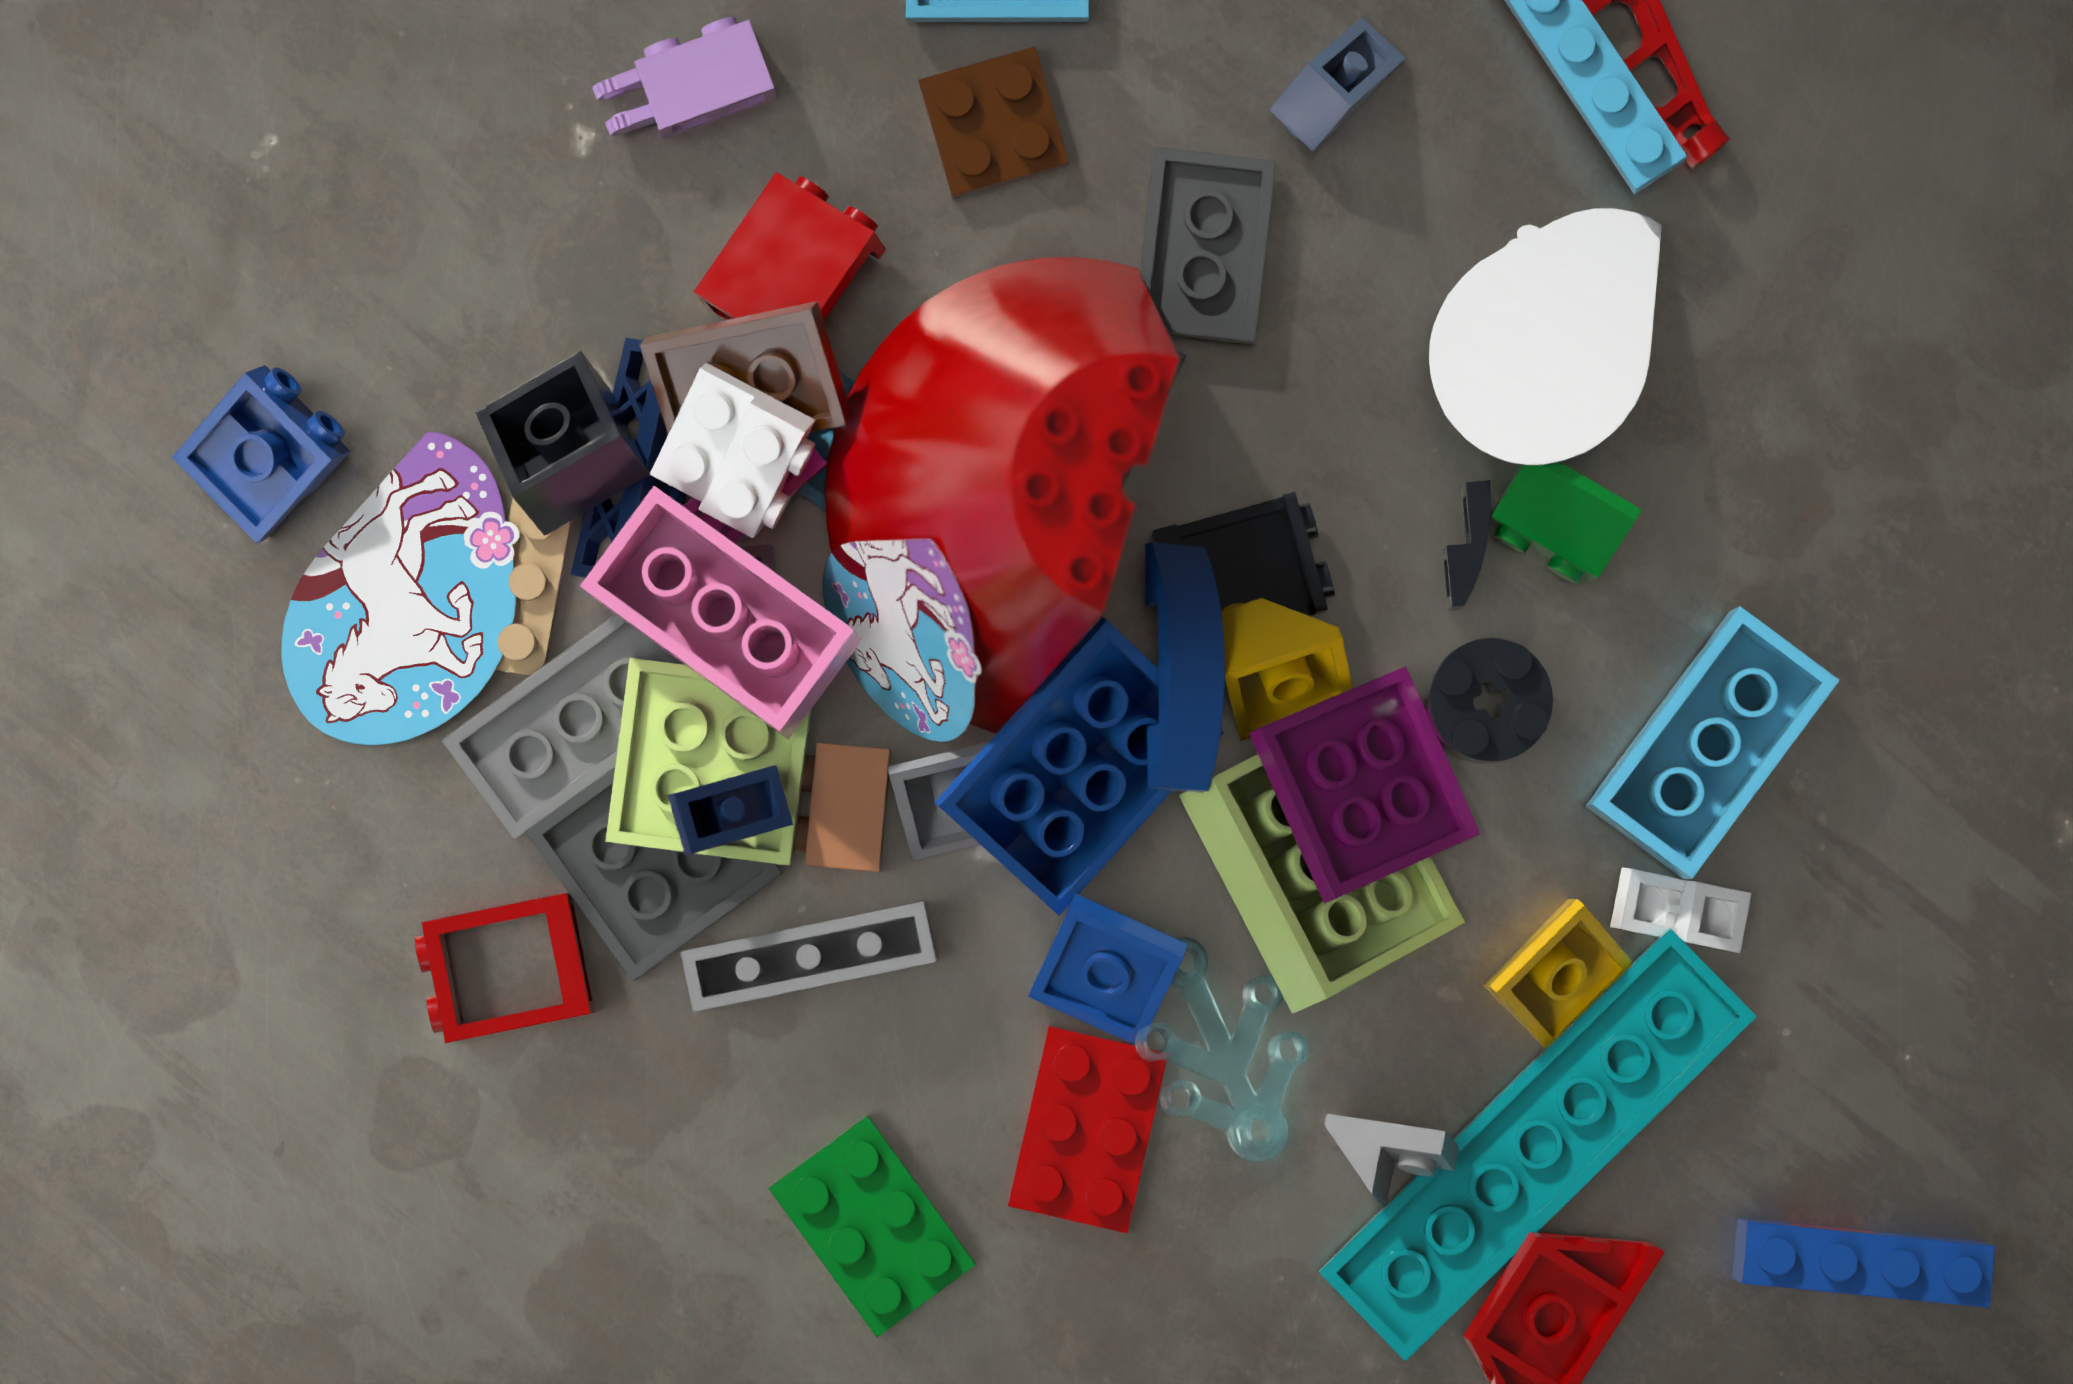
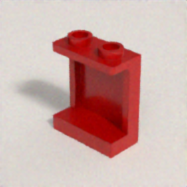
M775 172L693 292L709 312L722 320L818 301L824 321L869 254L879 260L886 251V248L875 233L878 225L870 217L852 206H848L842 212L828 204L826 201L829 195L807 178L799 176L794 183L778 172Z

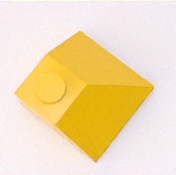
M1263 598L1245 604H1231L1221 609L1225 651L1224 692L1240 741L1250 738L1249 733L1260 727L1353 689L1344 642L1339 627Z

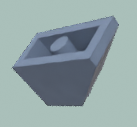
M1362 17L1312 59L1269 110L1284 124L1291 135L1300 139L1308 148L1314 151L1368 100L1399 68L1406 58Z

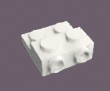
M705 363L699 369L649 475L701 501L698 510L754 538L764 525L774 529L790 499V496L782 493L781 490L790 472L800 476L810 459L816 443L808 440L807 437L816 420Z

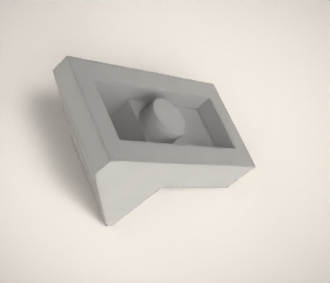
M1327 1114L1325 1127L1370 1193L1384 1208L1388 1200L1395 1162H1398L1397 1167L1400 1170L1422 1176L1434 1175L1435 1168L1455 1170L1459 1146L1446 1131Z

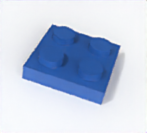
M1075 893L1028 997L1140 1047L1184 958L1188 944Z

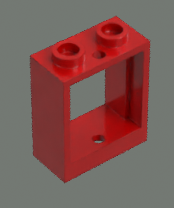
M569 893L421 922L424 935L415 937L417 960L422 973L431 971L435 995L429 996L426 999L428 1016L433 1032L443 1031L445 1043L596 1013L574 900ZM546 914L563 1004L461 1024L444 934Z

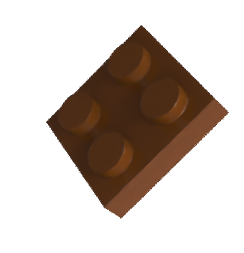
M1035 46L918 80L952 199L1069 166Z

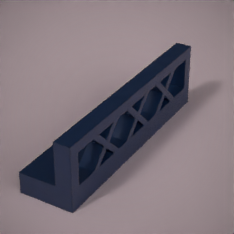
M625 338L613 396L627 425L637 417L639 429L635 443L649 472H651L668 434L651 380L642 388L638 381L643 361V354L639 344L643 340ZM649 475L626 488L622 499L615 506H613L611 498L585 512L570 575L581 578L588 576L595 566L600 542L608 535L611 543L653 486L660 489L682 506H684L686 493Z

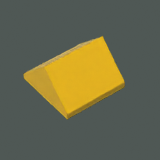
M1568 899L1482 986L1544 1048H1547L1633 962L1578 899Z

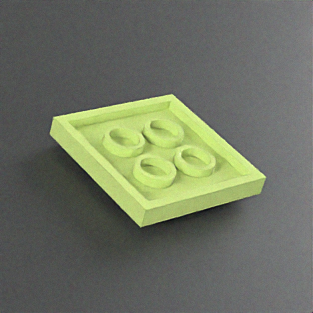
M629 658L605 842L684 852L668 795L776 765L793 825L697 852L696 854L790 866L811 710L788 740L686 665Z

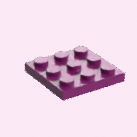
M1406 666L1249 733L1324 904L1480 835V831L1441 743L1431 727L1425 707Z

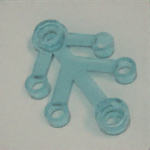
M1189 937L1176 938L1188 944L1186 951L1192 955L1194 966L1190 972H1184L1178 968L1170 987L1181 988L1207 1050L1176 1038L1171 1027L1159 1022L1146 1025L1138 1031L1135 1038L1136 1050L1142 1058L1148 1061L1162 1059L1223 1084L1232 1105L1230 1107L1202 1097L1196 1084L1190 1080L1180 1079L1168 1083L1161 1091L1160 1104L1166 1114L1175 1118L1188 1116L1227 1132L1232 1150L1244 1160L1250 1162L1270 1160L1282 1151L1287 1141L1288 1126L1279 1107L1293 1068L1301 1065L1308 1056V1043L1300 1033L1295 1031H1286L1273 1036L1267 1047L1270 1064L1256 1095L1247 1076V1071L1269 1011L1276 1009L1283 1000L1280 989L1273 976L1267 974L1254 977L1245 984L1243 988V1000L1245 1003L1231 1039L1204 978L1208 968V956L1204 947L1198 941ZM1258 983L1266 984L1271 990L1272 997L1267 1005L1259 1003L1255 997V988ZM1152 1030L1159 1032L1164 1038L1165 1045L1160 1053L1151 1051L1147 1045V1036ZM1283 1039L1292 1041L1296 1047V1056L1292 1061H1287L1280 1055L1279 1046ZM1176 1087L1183 1088L1189 1095V1104L1184 1110L1176 1108L1172 1103L1171 1096ZM1256 1119L1263 1121L1267 1126L1268 1134L1263 1142L1256 1141L1250 1132L1251 1124Z

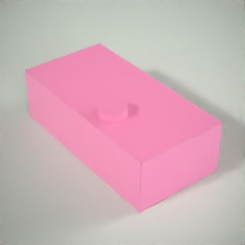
M653 486L580 585L592 598L788 740L862 641L856 631L655 486Z

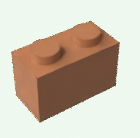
M816 742L815 755H805L801 791L812 792L809 817L798 816L795 852L806 853V866L881 872L889 787L888 766L891 765L892 754L890 749Z

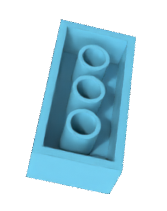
M1741 606L1732 609L1586 803L1585 807L1682 879H1692L1840 680Z

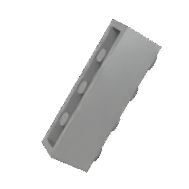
M925 901L681 951L693 1012L938 962Z

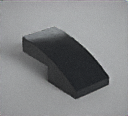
M1490 480L1465 482L1461 487L1466 544L1447 545L1442 549L1447 611L1459 610L1465 606L1482 567L1490 528Z

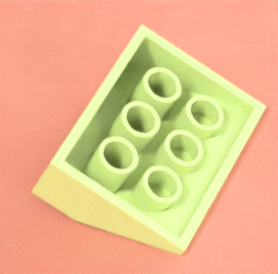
M1258 754L1212 777L1207 792H1184L1179 795L1292 1014L1337 994L1465 923L1431 857L1324 904Z

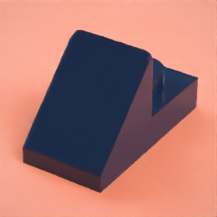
M776 765L668 795L685 856L793 825Z

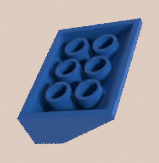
M1102 617L934 802L1058 916L1071 904L1075 893L1080 894L1172 792V790L1148 789L1147 727L1159 723L1158 668L1107 619Z

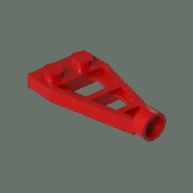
M1582 0L1593 17L1615 2L1624 3L1632 10L1641 30L1642 42L1639 49L1623 61L1630 72H1633L1651 57H1657L1664 63L1676 83L1677 95L1663 107H1655V109L1686 153V163L1692 170L1713 156L1731 140L1719 123L1712 117L1660 0ZM1691 125H1699L1702 129L1687 140L1684 137L1685 130Z

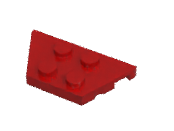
M1529 1232L1463 1335L1490 1384H1581L1665 1251L1651 1242Z

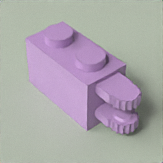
M727 17L704 26L701 29L702 37L680 44L678 38H670L652 44L644 49L645 58L634 61L636 68L593 85L592 89L598 101L612 100L641 87L644 88L649 104L630 111L620 112L606 121L605 124L609 135H622L656 122L663 139L776 99L777 95L750 20L737 24L735 17Z

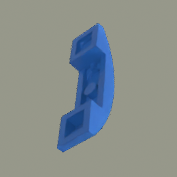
M1150 542L1145 544L1146 605L1158 606L1159 723L1147 727L1148 789L1203 793L1209 790L1214 772L1224 706V634L1216 580L1210 559L1204 547Z

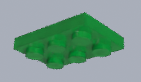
M869 1115L768 1188L876 1338L976 1265L972 1256Z

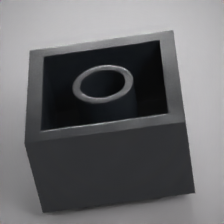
M582 351L577 352L475 412L512 497L544 536L650 474L611 389Z

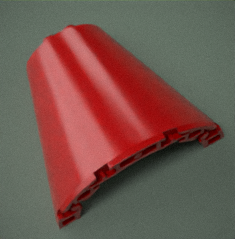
M1044 257L1012 262L985 270L951 285L925 301L904 318L879 345L869 361L860 370L846 396L852 418L846 425L834 427L827 457L828 465L824 482L829 554L835 548L849 542L932 540L948 563L966 602L972 627L973 654L981 666V674H976L974 710L969 724L994 734L999 732L1103 613L1135 507V504L1129 501L1122 491V479L1131 467L1138 465L1147 466L1179 360L1178 354L1142 276L1136 267L1107 260L1081 257Z

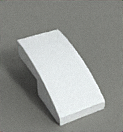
M1622 867L1610 928L1654 937H1661L1668 928H1671L1685 943L1740 953L1752 893Z

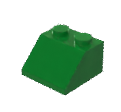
M1561 462L1544 465L1519 464L1491 512L1490 524L1497 527L1493 535L1497 540L1523 554L1526 553L1529 546L1551 558L1546 566L1549 570L1567 581L1578 585L1582 577L1590 582L1599 578L1642 509Z

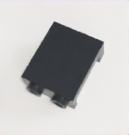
M1295 491L1266 502L1177 526V524H1173L1152 531V538L1155 543L1204 547L1206 549L1215 576L1221 609L1231 604H1245L1263 598L1312 617L1325 613L1328 610L1326 598L1335 596L1326 561L1315 563L1309 540L1319 537L1311 505L1309 502L1299 504Z

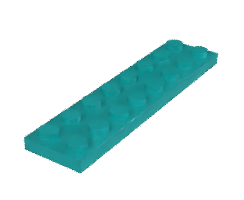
M1668 928L1661 937L1657 938L1598 998L1453 1138L1454 1142L1459 1146L1454 1171L1435 1168L1434 1175L1432 1176L1415 1175L1386 1204V1207H1383L1318 1272L1406 1362L1516 1254L1529 1232L1537 1233L1757 1016L1671 928Z

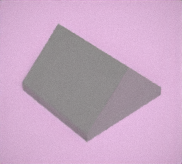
M989 742L888 766L891 784L912 861L980 845L934 802Z

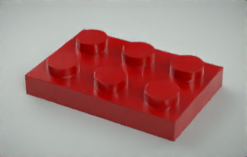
M1048 1026L1008 1206L1128 1234L1168 1053Z

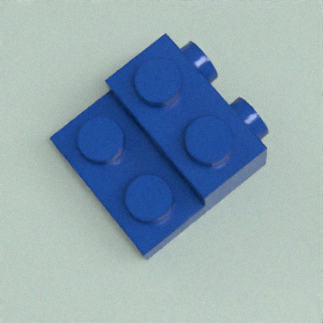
M266 365L244 373L171 457L257 544L268 539L304 497L314 493L350 453V450L341 442V439L344 437L342 426L332 416L323 411L313 413L298 398L302 390L293 376L280 368L270 370Z

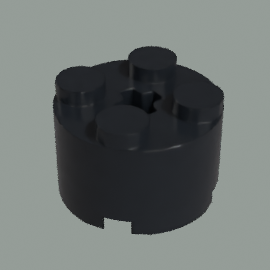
M1483 638L1458 647L1442 659L1429 679L1424 695V707L1434 733L1447 750L1471 762L1490 764L1516 757L1530 749L1547 730L1551 718L1553 691L1545 668L1527 648L1504 639ZM1481 685H1488L1491 693L1500 692L1502 695L1503 704L1495 708L1496 718H1490L1486 709L1476 710L1473 705V699L1482 695Z

